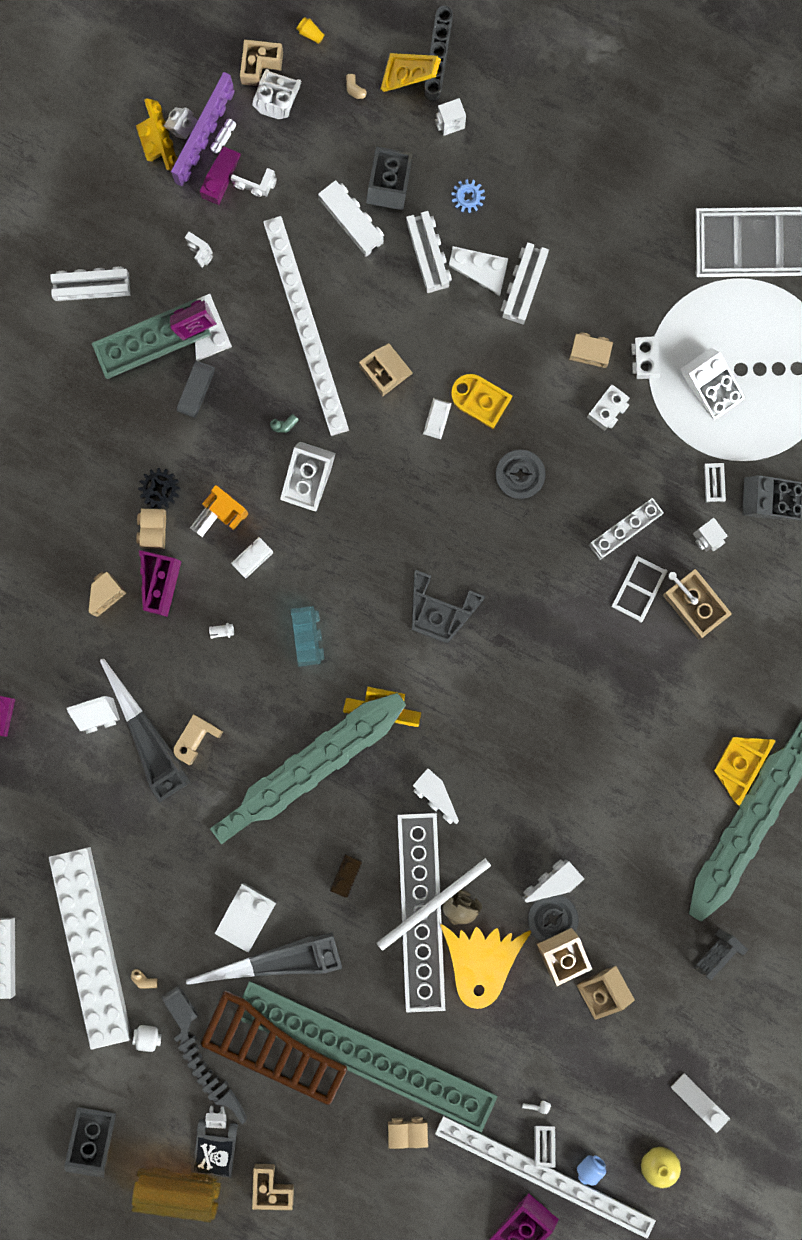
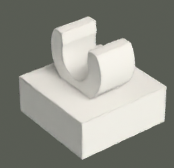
M211 1106L209 1109L210 1113H206V1128L226 1129L227 1119L224 1107L221 1106L220 1113L216 1114L214 1113V1107Z

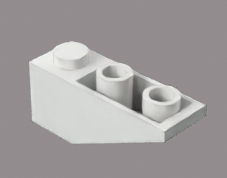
M427 768L412 785L415 787L413 792L421 799L425 796L429 800L428 805L435 811L440 809L444 813L442 817L447 822L457 824L459 820L443 781Z

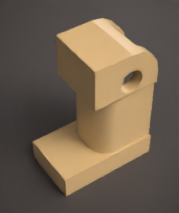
M193 715L174 747V754L181 761L192 765L198 755L196 749L205 734L209 732L215 737L220 738L223 731L200 717ZM183 747L187 748L186 754L182 753Z

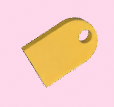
M466 374L459 377L453 384L451 391L452 401L459 410L492 429L496 426L513 397L511 394L475 374ZM465 384L468 390L466 393H459L457 386Z

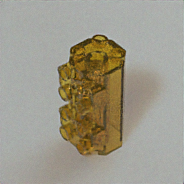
M139 1168L137 1172L139 1182L135 1181L132 1212L203 1222L215 1220L218 1211V1202H215V1199H218L221 1189V1183L217 1182V1179L209 1178L208 1175L199 1173L186 1175L171 1173L168 1169Z

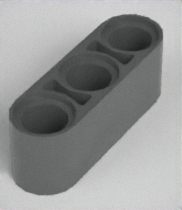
M199 361L195 362L178 403L177 412L196 418L213 377L215 367Z

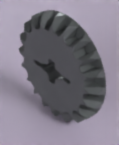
M514 450L504 455L499 461L496 469V480L500 489L506 495L517 499L529 498L542 488L545 481V468L540 458L534 453L527 450ZM522 470L523 473L531 475L523 476L522 480H519L518 476L512 474Z
M561 895L537 900L529 910V928L534 937L540 942L570 928L576 932L579 918L575 906L570 900ZM551 914L553 916H558V918L556 919L557 924L555 925L553 923H548V921L550 920L549 915Z

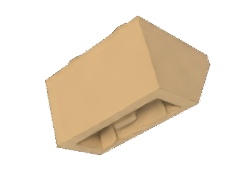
M390 344L373 351L359 362L360 369L382 396L413 374Z

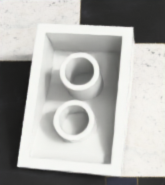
M299 442L293 450L280 500L316 512L336 453Z
M103 696L67 708L78 729L86 731V734L98 731L97 727L102 725L105 728L116 725L115 721L120 720L114 698Z
M243 883L215 934L249 953L277 901Z

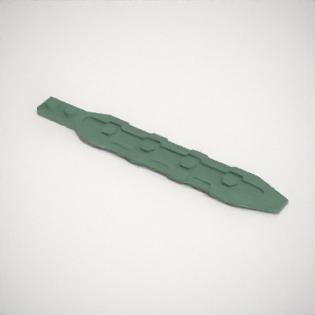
M398 693L361 704L349 713L343 721L329 731L322 733L301 752L292 755L284 761V764L267 777L261 778L249 787L241 806L212 826L210 830L218 841L223 844L251 822L274 818L303 793H308L316 787L318 782L336 769L339 770L364 748L370 747L385 736L406 706V703Z
M802 719L785 747L768 756L759 771L758 778L741 802L739 810L719 838L720 842L697 875L689 915L702 922L729 900L740 882L739 878L759 850V845L765 834L778 818L779 811L784 802L802 777Z

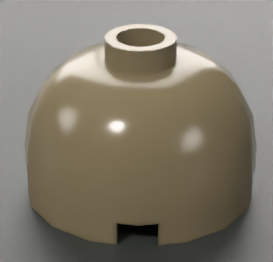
M461 889L442 904V909L446 917H448V921L452 924H469L479 915L482 904L477 898L475 900L469 898L468 896L471 894Z

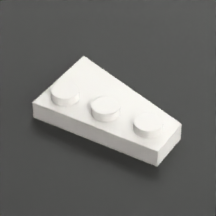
M453 246L449 267L500 296L508 258Z
M210 294L197 300H205L217 325L209 328L210 336L195 342L197 361L232 347Z

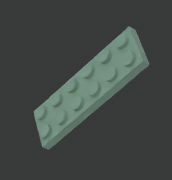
M197 299L93 342L92 346L105 378L109 379L210 336L211 333L208 328L182 340L170 327V316L174 315L173 312L180 308L186 309L190 307L191 303L197 301Z

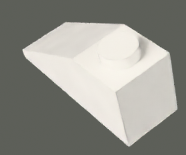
M685 1073L671 1086L716 1133L729 1121L730 1118Z

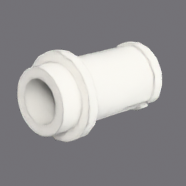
M226 623V625L210 626V638L224 636L230 638L234 635L233 624Z

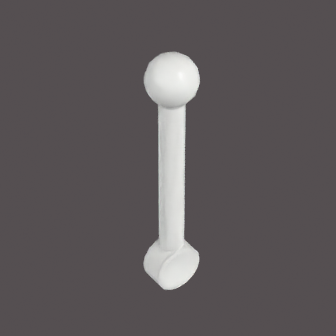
M671 572L669 574V579L674 580L677 583V585L691 599L692 604H697L698 599L696 597H693L691 593L683 586V584L676 578V573Z

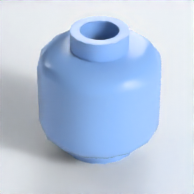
M588 1155L577 1166L578 1179L585 1185H596L606 1174L605 1162L597 1155Z

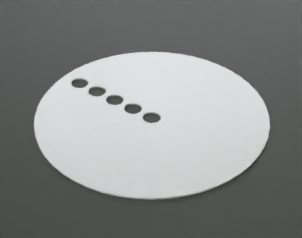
M736 278L704 285L676 303L666 314L655 336H658L660 378H649L656 407L672 431L696 450L730 461H754L768 458L798 443L802 439V374L794 375L790 367L794 362L802 363V302L791 293L773 284L753 279ZM710 348L721 352L745 397L744 400L715 420L695 395L680 371L681 368ZM758 362L765 364L767 368L766 373L763 376L755 375L753 372L754 364ZM781 362L784 364L785 373L783 375L777 376L772 372V365L774 363ZM737 363H744L748 368L747 374L744 376L736 375L734 366Z

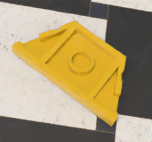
M731 738L713 771L735 804L740 806L773 747L775 740Z

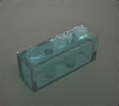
M314 606L291 609L298 667L322 664L321 660H325L324 649L319 646V641H322L321 629L317 630L316 623L320 622L319 611H315Z

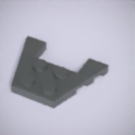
M415 570L412 630L448 644L482 603L485 596L469 590L461 609L425 595L431 575Z

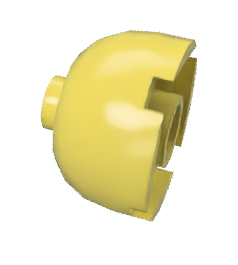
M652 1148L644 1155L641 1162L643 1176L654 1187L668 1188L675 1184L680 1176V1161L675 1153L668 1148Z

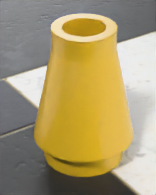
M304 17L296 28L300 35L318 44L325 36L310 18Z

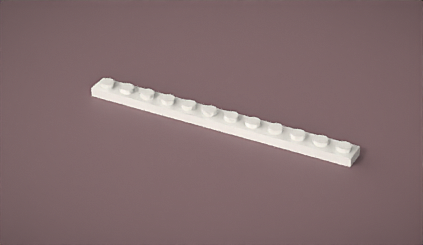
M279 216L263 221L330 435L333 436L349 431L282 217Z
M443 1115L435 1131V1135L647 1239L656 1222L654 1218L550 1167H534V1159Z

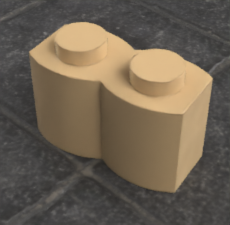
M141 509V513H138L137 524L140 525V532H137L136 536L137 544H140L142 549H165L166 511L164 509Z
M413 1117L411 1121H403V1118H392V1121L388 1122V1147L391 1149L428 1147L427 1120H423V1117Z

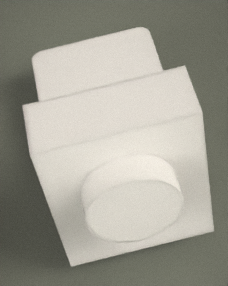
M267 168L260 185L235 175L231 176V181L234 184L233 186L240 190L245 188L258 197L262 195L267 197L270 188L273 189L275 187L277 178H275L274 170Z

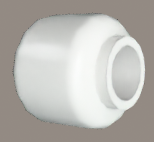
M140 1025L138 1029L134 1030L132 1045H135L139 1051L153 1052L156 1046H160L162 1034H158V1029L155 1026Z

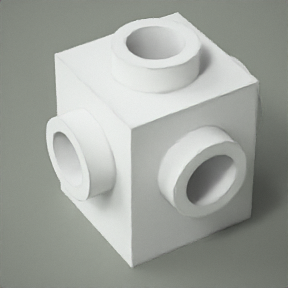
M175 107L170 112L164 127L174 136L187 139L198 120L193 117V112L188 108Z

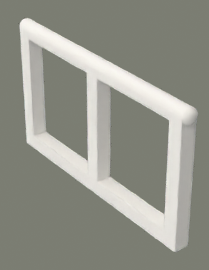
M636 556L611 607L642 623L665 578L667 570ZM638 561L662 573L653 593L629 582ZM626 585L650 596L641 617L617 605Z

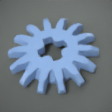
M465 179L466 184L463 185L460 181L459 188L454 186L457 192H452L451 195L456 197L452 199V202H458L455 206L456 208L463 206L461 212L468 208V213H471V207L477 211L476 205H483L479 201L485 200V197L480 195L485 191H479L480 183L474 186L475 180L472 181V184H469L468 179ZM465 192L468 194L472 193L471 201L469 199L464 200Z

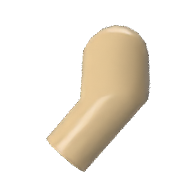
M347 74L346 85L348 94L356 99H364L366 97V90L356 85L354 74Z
M139 969L132 971L131 979L138 988L158 987L157 978L147 979Z

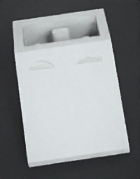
M708 349L680 369L688 385L714 420L745 399L721 352L715 349Z
M560 859L552 866L553 871L549 874L545 872L539 877V883L535 887L531 885L523 892L525 895L522 898L526 902L568 893L580 884L584 878L568 860L565 859L563 861Z

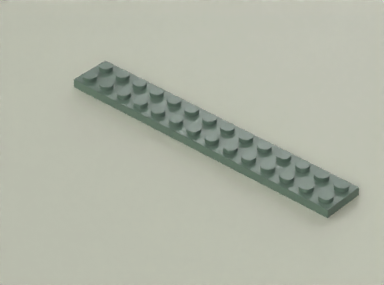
M251 980L249 981L242 998L246 999L276 1027L295 1040L346 1065L347 1070L482 1133L498 1097L496 1094ZM245 1010L240 1021L252 1025L254 1017ZM260 1024L258 1029L269 1034L270 1031Z

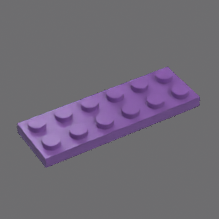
M223 72L171 170L175 183L183 186L184 182H188L191 176L190 170L193 165H197L200 159L199 153L202 149L206 148L209 141L207 139L208 136L215 131L217 119L219 116H223L226 110V102L231 100L235 90H233L231 75Z

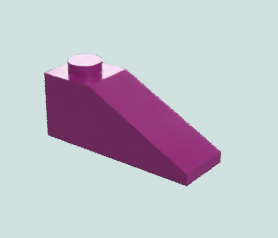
M223 146L200 189L202 199L220 205L241 153Z

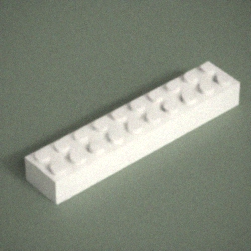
M437 813L398 814L402 923L440 894ZM441 905L403 934L406 1012L445 1011L442 929L440 926Z
M91 847L49 857L90 1048L92 1050L129 1041L132 1038Z

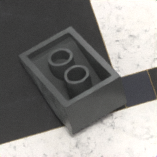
M376 146L368 187L367 204L403 210L413 153Z
M77 1107L64 1165L65 1172L104 1178L116 1113Z

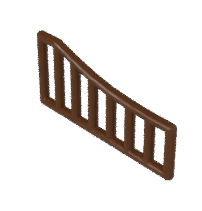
M228 991L223 992L201 1041L203 1048L327 1105L332 1103L347 1071L346 1065L295 1040L276 1027L246 999ZM229 1000L239 1006L221 1046L210 1042ZM246 1010L254 1017V1020L239 1053L235 1054L227 1049ZM260 1024H262L270 1032L255 1063L245 1057ZM277 1036L286 1044L274 1071L264 1067L263 1064ZM292 1048H295L303 1054L292 1078L289 1079L281 1075V1072ZM311 1057L319 1061L320 1064L310 1086L307 1087L298 1082ZM327 1066L338 1070L327 1095L316 1091Z

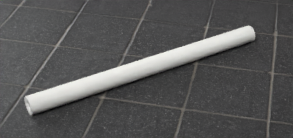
M486 858L378 941L377 944L383 951L487 870L491 865Z

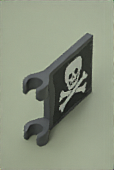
M205 1119L199 1120L192 1173L231 1178L238 1124L231 1123L228 1137L205 1134L206 1121Z

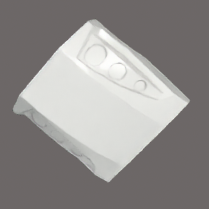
M265 69L253 99V106L261 114L276 119L287 118L300 88L301 80H294Z

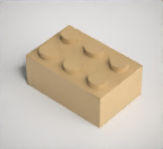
M696 569L681 579L680 582L693 597L698 599L697 604L691 603V599L677 583L663 594L698 639L703 638L732 615Z

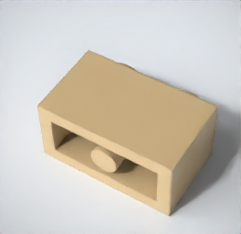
M587 333L576 334L569 360L606 368L609 363L613 342H610L605 337L592 338Z

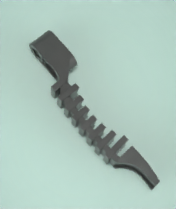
M176 986L164 994L162 999L181 1028V1032L174 1037L176 1042L181 1040L178 1048L180 1051H183V1058L188 1060V1067H192L194 1077H198L197 1082L199 1085H203L202 1090L209 1094V1100H213L216 1105H224L230 1108L240 1123L244 1124L247 1117L233 1091L230 1089L221 1097L218 1095L227 1088L228 1082L225 1080L214 1089L213 1086L220 1080L219 1076L217 1075L209 1081L208 1078L212 1076L213 1071L210 1069L203 1073V1070L208 1065L206 1062L201 1065L198 1064L203 1058L201 1054L196 1057L193 1055L200 1048L198 1045L191 1048L190 1045L197 1040L196 1035L191 1037L189 1031L191 1021L197 1018L198 1014L182 988Z

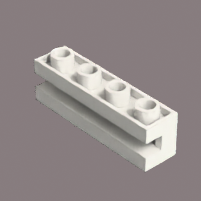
M335 180L318 194L319 200L365 257L372 253L373 248L376 246L378 248L383 244L384 234L379 227L375 228L371 224L372 219L366 212L362 213L357 200L349 197L347 188Z
M428 211L422 212L421 216L414 217V215L406 217L407 227L427 293L448 288L449 281L452 279L449 269L446 270L444 263H446L445 254L440 252L438 246L441 245L439 234H435L433 229L436 227L434 217L430 216Z
M528 242L526 248L522 247L519 258L522 260L520 266H515L512 275L516 278L514 283L510 282L507 294H510L508 301H503L500 310L504 312L502 318L523 325L549 249L542 247L540 250L535 248L534 244Z
M113 267L112 270L95 268L94 271L87 272L84 269H78L73 273L56 271V274H50L53 289H51L52 297L55 301L131 296L129 272L124 267Z
M651 498L592 541L589 547L598 559L601 560L659 518L664 512L655 500Z

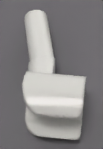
M541 1101L540 1106L523 1103L522 1108L533 1109L542 1114H547L551 1104L546 1101Z

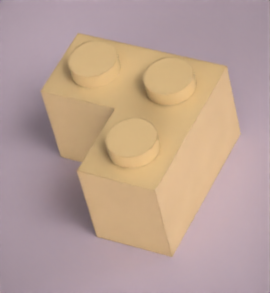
M244 40L240 71L242 85L259 86L262 68L281 70L283 58L282 44Z
M255 1164L252 1209L292 1210L294 1185L274 1184L275 1164Z

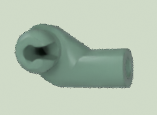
M291 414L286 421L273 419L270 422V427L274 432L286 433L299 419Z

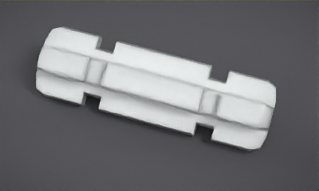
M231 119L226 120L224 123L225 127L221 128L215 138L216 142H213L210 147L211 151L215 154L220 153L222 146L226 144L232 134L231 131L236 127V123Z

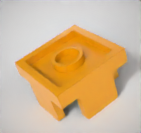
M217 485L213 487L211 494L202 503L206 509L210 506V511L217 515V518L226 525L237 515L229 525L232 530L248 516L247 510Z

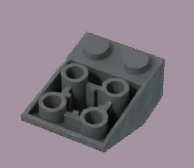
M761 475L745 477L742 515L757 518L802 520V482Z

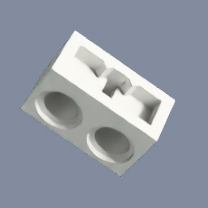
M460 98L438 105L435 122L438 131L442 130L443 136L465 128L466 114Z
M658 336L635 338V344H631L632 355H636V362H632L633 374H637V379L660 378ZM648 345L650 351L644 353L640 350V347ZM647 363L651 366V369L643 371L641 365Z

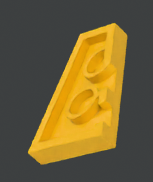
M390 53L381 90L386 92L436 77L441 59L438 56Z

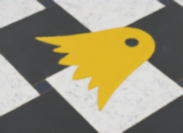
M440 924L450 950L456 988L460 999L464 1004L475 1009L489 1006L499 996L510 968L523 944L530 936L531 930L518 936L512 942V933H510L500 942L498 928L494 929L485 940L480 929L476 927L469 940L462 930L458 938L451 930ZM477 985L484 987V993L481 996H476L473 992Z

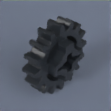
M157 468L156 473L151 469V475L144 474L145 481H139L143 485V487L138 488L139 491L143 492L140 498H146L144 503L146 505L151 503L150 507L152 509L156 505L158 509H162L163 505L168 509V503L175 504L174 497L179 498V495L176 493V491L181 490L179 486H176L179 480H173L175 475L173 473L168 475L167 469L163 473L160 468ZM158 477H165L168 481H161ZM152 480L151 487L147 489L149 482ZM157 483H158L161 487H163V488H162V495H161L158 491H156V490L158 489V488H157V486H158ZM172 489L170 496L167 497L168 491ZM156 496V497H158L161 501L152 500L150 497L153 498V497Z

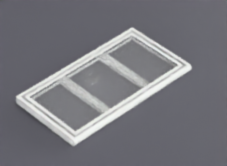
M802 207L696 208V277L802 276Z

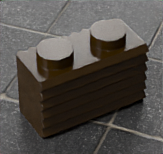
M345 854L330 891L345 898L349 897L350 890L355 882L354 879H356L359 868H361L362 860Z

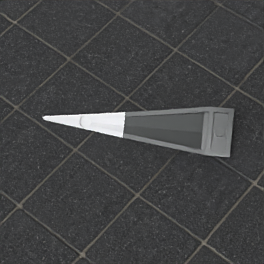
M100 659L133 736L149 787L160 803L191 782L182 770L180 761L106 660Z
M333 932L316 937L312 935L187 979L186 984L265 975L324 974L342 969V963Z

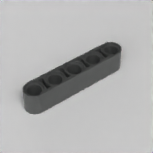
M441 6L436 11L429 55L436 56L434 54L436 51H441L443 55L438 56L441 59L438 67L440 73L434 78L425 80L424 94L430 101H436L441 96L453 19V11L449 6ZM446 15V16H448L449 18L446 19V20H443V19L440 18V16ZM444 33L446 36L444 38H440L437 36V34ZM430 87L437 88V91L430 92L428 89Z

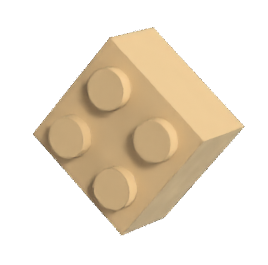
M572 928L537 944L548 973L556 986L592 970L580 938Z

